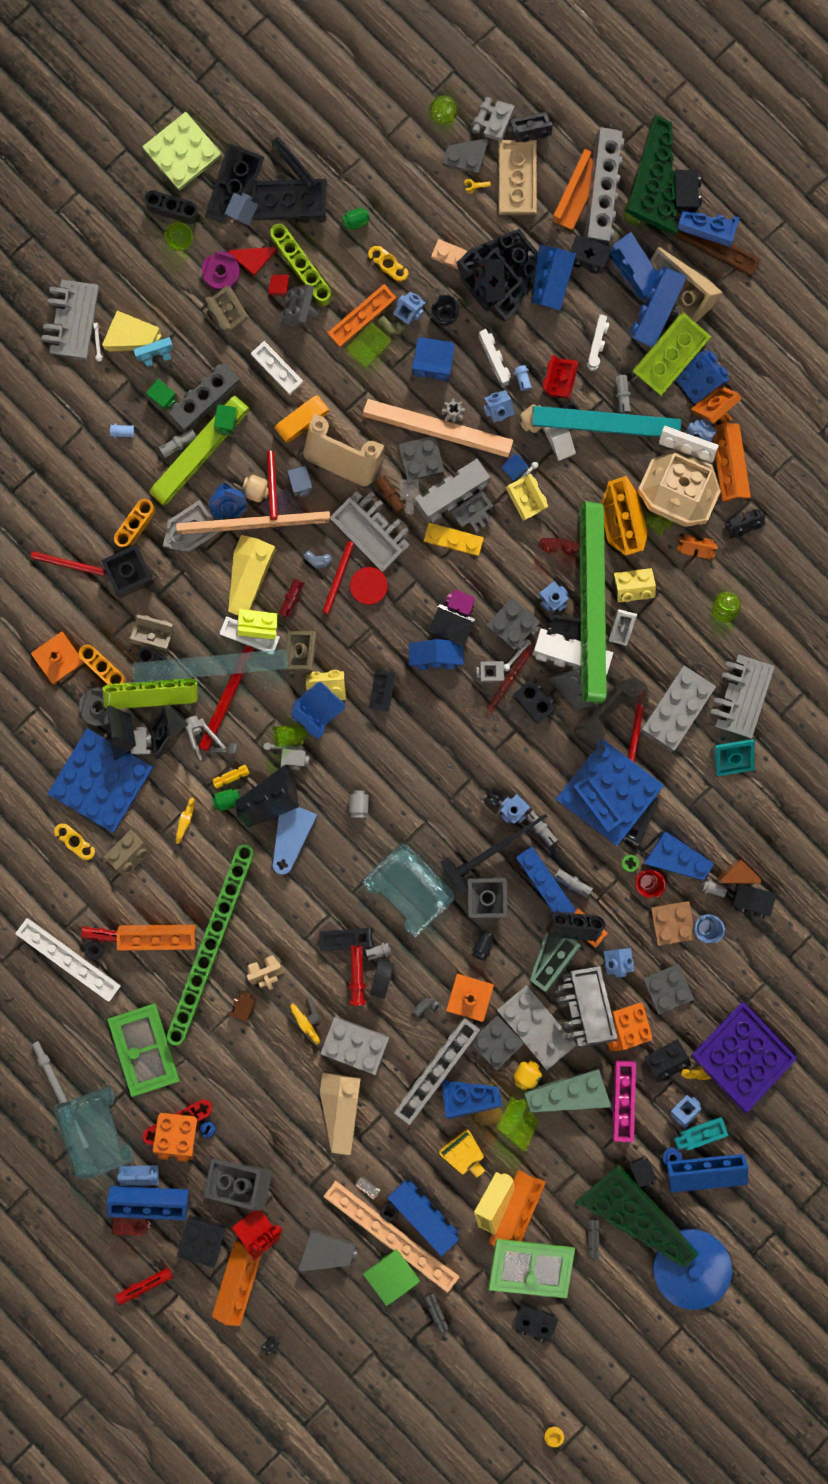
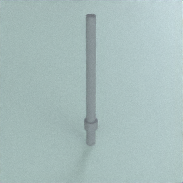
M39 1041L32 1044L38 1057L36 1060L39 1066H42L82 1150L89 1147L49 1064L50 1059L48 1055H45Z

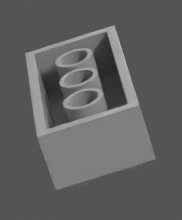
M682 666L640 732L670 752L675 751L716 686L686 666Z

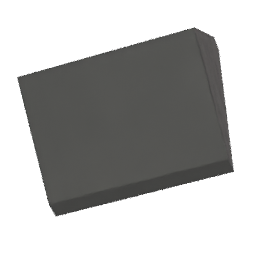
M507 878L468 879L469 918L508 917Z

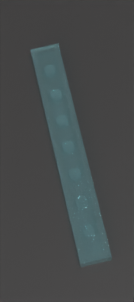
M287 649L139 662L132 663L134 683L288 669Z

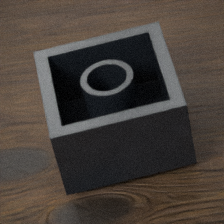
M137 545L101 560L119 598L155 583Z
M189 1215L176 1257L214 1268L227 1225Z

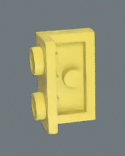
M528 474L505 487L523 521L548 508L546 497L541 493L537 480L532 474Z
M652 568L614 573L618 602L655 598L656 584Z
M331 670L327 673L315 671L306 674L307 691L317 682H322L340 700H346L343 671Z

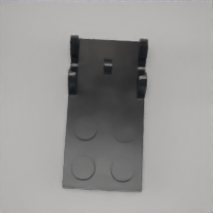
M315 179L317 186L312 190L308 189L301 180L253 181L252 202L258 204L252 220L297 219L302 223H308L309 219H316V221L321 223L326 222L327 180Z

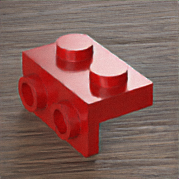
M552 355L551 360L547 364V375L542 384L543 391L549 397L570 399L579 363L576 360L559 359L556 355Z

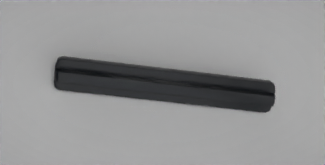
M279 137L272 139V147L305 186L310 190L316 187V180Z

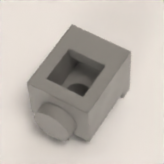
M504 661L480 662V667H476V678H480V682L502 683L504 681ZM489 669L492 670L493 675L488 676L486 674V671Z
M136 727V731H134L136 746L131 749V754L152 755V751L149 750V747L152 746V740L147 727Z
M282 749L281 767L289 766L290 770H300L301 767H309L310 756L306 755V751Z

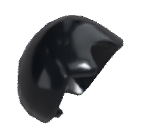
M440 295L437 302L432 304L431 316L435 323L447 326L453 324L458 319L459 305L454 297Z

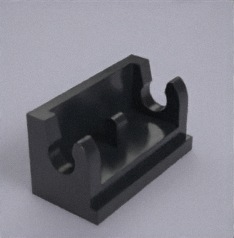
M550 614L546 634H559L565 639L581 641V619Z
M382 670L375 671L369 709L389 712L396 673Z

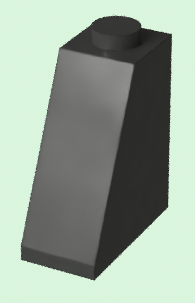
M311 1229L299 1271L349 1266L351 1260L355 1261L357 1256L356 1243Z

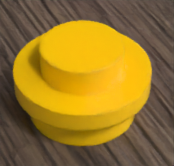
M558 1427L548 1428L544 1435L545 1442L550 1447H559L564 1441L563 1431Z

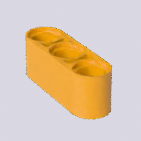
M316 395L281 420L275 426V430L285 443H289L309 428L314 413L324 417L330 410L321 398Z
M140 500L116 532L114 541L120 549L125 550L132 547L154 517L155 507L150 500ZM149 505L150 511L142 513L141 509L143 506ZM133 521H139V526L136 529L130 528ZM127 536L128 542L120 544L119 540L121 537Z
M84 645L80 648L79 657L107 684H112V679L115 676L121 677L120 683H126L125 676L91 645ZM87 650L93 651V656L90 659H85L84 655ZM101 663L107 664V669L104 672H99L98 666Z

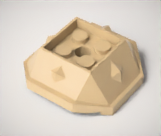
M677 450L652 459L637 490L638 495L642 497L645 505L651 512L684 527L706 524L721 492L711 464L696 458V456L694 457Z

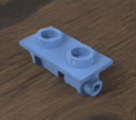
M158 1165L119 1166V1186L159 1185Z

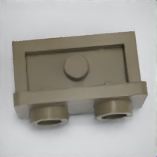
M230 286L224 287L213 297L208 296L205 299L208 303V309L216 316L217 323L223 330L233 331L249 318Z
M137 614L130 643L167 653L173 637L174 624L166 620H157L147 615Z
M130 829L104 857L119 873L126 877L148 856L152 849Z

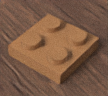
M689 901L650 907L657 946L696 939L693 931L694 925Z

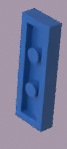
M590 775L573 786L607 833L624 822Z

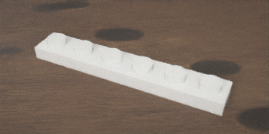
M26 918L15 933L108 1002L111 1001L121 987L120 984L29 918Z

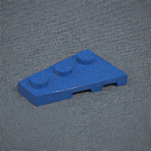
M683 211L677 229L731 247L740 217L724 219L723 215H716V218L707 217L704 213Z

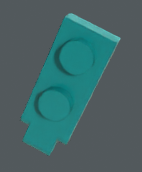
M720 1116L679 1132L680 1136L673 1139L677 1150L685 1148L688 1151L729 1135Z

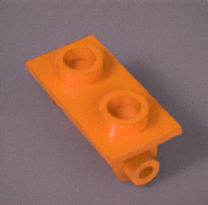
M687 534L684 537L679 536L682 544L678 543L677 551H680L681 554L693 556L695 549H697V557L715 558L716 551H713V549H718L714 540L703 538V541L697 540L695 536Z

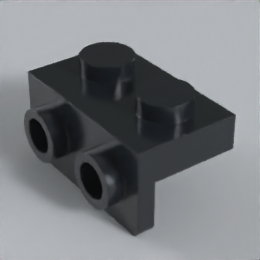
M547 112L510 120L515 143H524L537 138L543 139L552 135L553 124L549 122Z
M678 1039L644 1057L657 1083L665 1082L672 1075L678 1072L681 1073L682 1070L688 1069L691 1066L690 1059Z

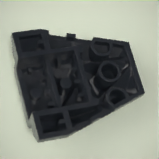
M520 229L468 250L456 262L461 273L460 281L476 299L474 292V262L490 258L504 260L505 299L488 303L476 300L486 312L491 311L495 317L502 321H506L519 308L521 297L526 293L527 285L536 273L538 252Z

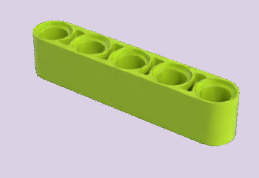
M282 224L274 225L270 230L273 244L301 283L314 287L312 298L316 304L327 306L331 302L329 287L287 228ZM281 232L284 236L276 238L275 234ZM292 247L295 251L287 253L286 249ZM300 262L306 264L304 268H297L296 265ZM310 277L317 279L315 283H308L307 280ZM324 292L327 294V297L321 299L318 297V294Z
M191 678L108 684L102 689L103 704L106 709L107 706L124 709L190 704L198 701L197 680Z

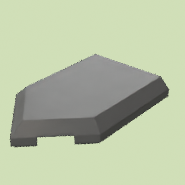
M198 500L168 520L163 547L191 552L221 531L180 535L177 533V523L214 521L202 502Z

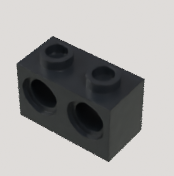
M530 679L512 697L538 725L556 709L554 706L556 703L549 695L545 696L541 692L543 688L537 681L533 682ZM524 690H533L534 697L531 699L526 698ZM544 703L547 706V711L545 713L538 712L537 704Z

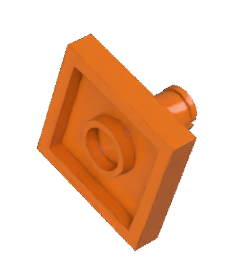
M718 386L699 401L691 411L695 416L713 424L718 419L721 424L728 423V421L732 420V417L727 411L742 398L739 393L723 386Z
M60 632L31 653L53 685L84 664L64 632Z
M456 974L446 1011L483 1022L494 984Z

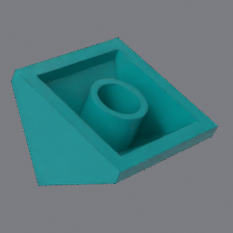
M754 739L711 747L717 776L755 770Z

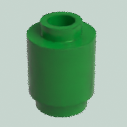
M363 207L346 212V215L342 216L346 231L350 229L353 231L367 226L368 221L371 220L368 210H364Z
M231 788L215 793V798H212L214 808H219L220 812L235 808V801L240 798L238 789L233 790Z

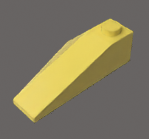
M241 535L233 554L228 612L238 616L239 609H251L275 555V546L256 538Z

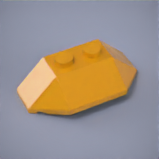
M627 476L609 481L601 500L604 507V528L607 541L625 556L644 551L648 531L640 496Z

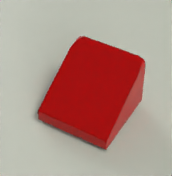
M271 275L268 294L286 297L290 281L289 275Z

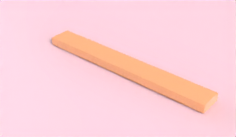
M370 399L367 400L363 411V417L505 457H509L513 443L512 439L453 424Z
M328 511L278 515L277 520H270V516L177 523L176 527L177 533L180 535L329 523L330 513Z
M336 1180L325 1193V1199L391 1250L398 1249L409 1264L448 1293L458 1280L459 1275L389 1221L383 1219L379 1213Z

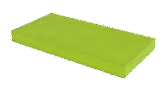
M681 312L632 372L662 396L711 336L684 312Z

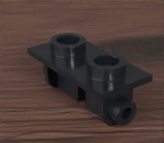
M754 509L743 514L744 521L740 516L727 520L725 527L729 530V538L741 537L749 531L760 529L765 525V513L762 514L760 509Z

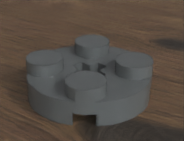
M103 688L89 690L82 695L79 702L80 714L87 723L93 726L109 724L107 709L104 707L103 710L96 712L94 704L97 705L98 702H102L101 705L104 706Z

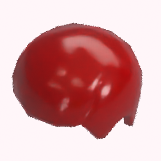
M646 869L637 874L635 887L637 892L643 897H659L665 891L666 882L663 875L658 871Z

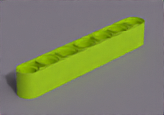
M233 396L225 404L226 406L237 407L236 426L250 410L236 396ZM215 417L150 489L149 494L163 506L177 494L227 437L215 431Z

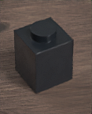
M646 1155L628 1163L639 1188H648L654 1184L653 1181L657 1180Z

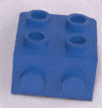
M422 337L418 338L412 365V375L420 378L431 377L439 381L449 380L455 347L454 343Z
M701 351L676 378L693 403H698L718 386L725 385L730 381L728 371L718 364V358L712 351Z
M317 682L292 704L291 715L297 723L300 722L310 735H314L319 739L324 734V726L345 709V704L324 683Z

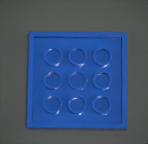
M87 728L47 794L110 832L115 833L154 767L129 752L114 760L111 742Z
M603 739L556 800L615 846H618L664 788V785ZM588 775H590L624 821L609 833H607L573 787Z

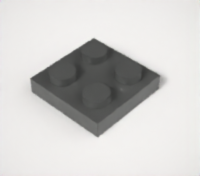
M430 436L399 444L408 482L444 473L436 437Z
M679 964L643 978L658 1015L694 1000Z
M496 1015L476 1035L470 1044L497 1071L524 1043Z

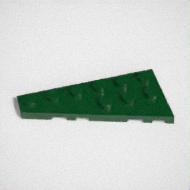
M655 114L650 124L625 212L675 235L678 233L677 226H675L677 210H675L674 206L676 191L675 171H673L672 167L674 162L671 147L673 144L672 122Z
M619 1165L614 1167L575 1202L591 1210V1213L596 1216L599 1215L608 1220V1223L631 1237L643 1241L646 1246L653 1247L663 1253V1256L683 1268L699 1255V1252Z

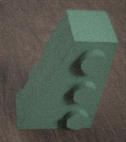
M546 931L530 981L548 993L582 946L573 939L552 937Z

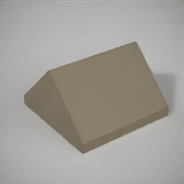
M288 631L283 669L313 672L317 632Z

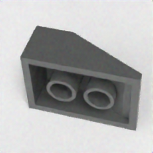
M211 1158L204 1198L251 1210H265L272 1170Z

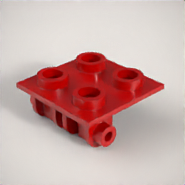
M253 1210L232 1227L253 1260H256L281 1239V1226H272L262 1210Z

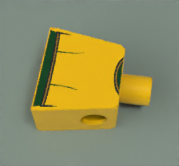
M468 1127L439 1150V1154L461 1174L470 1170L477 1178L485 1171L479 1163L484 1156Z

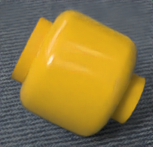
M531 1060L529 1063L521 1062L513 1075L514 1083L525 1091L534 1089L542 1077V1073L539 1070L540 1066Z

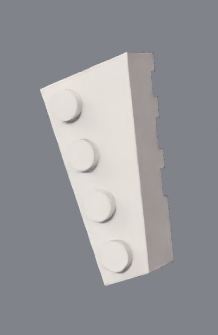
M540 629L532 653L533 656H536V660L542 662L547 660L554 661V665L559 667L571 666L573 667L572 670L581 668L580 641L569 639L568 642L565 641L562 635H547V630ZM607 650L606 675L608 673V669L613 655V652Z

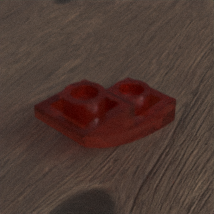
M542 538L539 542L541 550L549 554L552 552L556 553L558 547H561V551L566 554H576L581 545L561 538Z

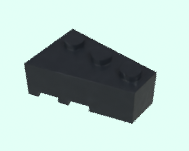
M282 766L235 801L237 817L247 828H250L298 808L295 777L285 766Z

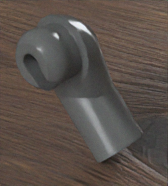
M424 998L412 1012L420 1017L425 1010L439 1011L441 1004L435 998Z

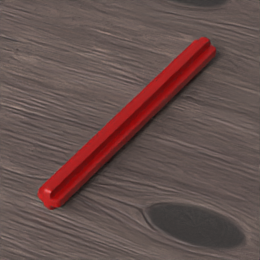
M244 646L208 724L209 729L215 735L254 653V648L251 646ZM206 731L199 744V748L204 751H208L213 742V738Z

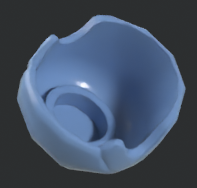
M706 914L696 919L693 931L695 936L703 943H718L724 937L725 927L717 916Z

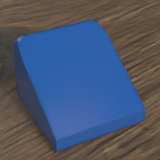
M515 453L501 468L514 482L528 470V465Z

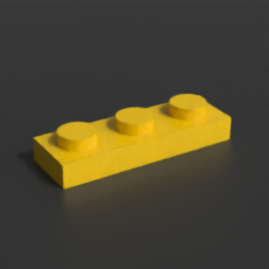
M429 523L424 542L479 557L484 537Z

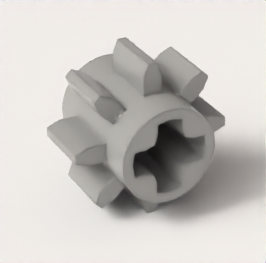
M452 399V402L449 404L447 402L444 403L446 409L442 410V414L446 415V422L449 420L455 424V421L458 419L460 421L463 420L461 414H465V409L461 408L462 402L458 403Z

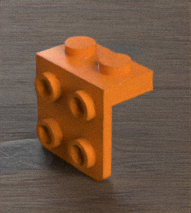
M642 1003L611 1011L617 1041L607 1043L610 1052L625 1050L652 1040L651 1030Z
M160 1113L158 1115L154 1140V1155L161 1160H169V1157L177 1158V1161L188 1162L189 1159L193 1160V1147L197 1126L196 1117Z

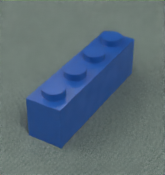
M664 266L657 271L655 275L656 282L653 287L649 288L646 295L648 299L645 305L643 304L639 309L637 323L634 322L630 329L631 338L651 347L655 345L687 276Z
M532 846L515 857L553 914L556 912L573 913L576 911Z
M737 1154L667 1162V1181L670 1193L748 1185V1165L745 1155Z
M404 1179L388 1195V1199L442 1256L459 1240L457 1236L459 1232L452 1224L448 1226L443 1221L445 1217L438 1209L434 1211L430 1207L432 1203L425 1195L421 1197L416 1192L418 1188L412 1181L407 1182Z
M110 1186L107 1199V1217L186 1221L189 1206V1190Z

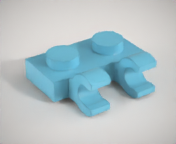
M170 337L133 350L138 362H145L146 367L154 365L152 361L153 356L160 354V356H163L164 361L172 359L170 352L174 350Z

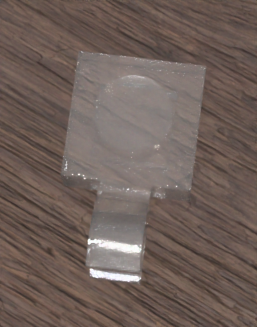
M399 480L400 500H406V514H414L413 500L419 495V480Z

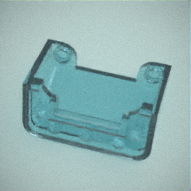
M403 843L396 847L362 881L369 892L378 893L381 891L407 918L404 922L405 929L414 937L419 935L455 899L451 889L409 846Z
M110 1086L59 1103L54 1108L74 1174L80 1180L99 1176L134 1161L132 1148L126 1143H120L109 1109V1106H112L115 1100L114 1092Z

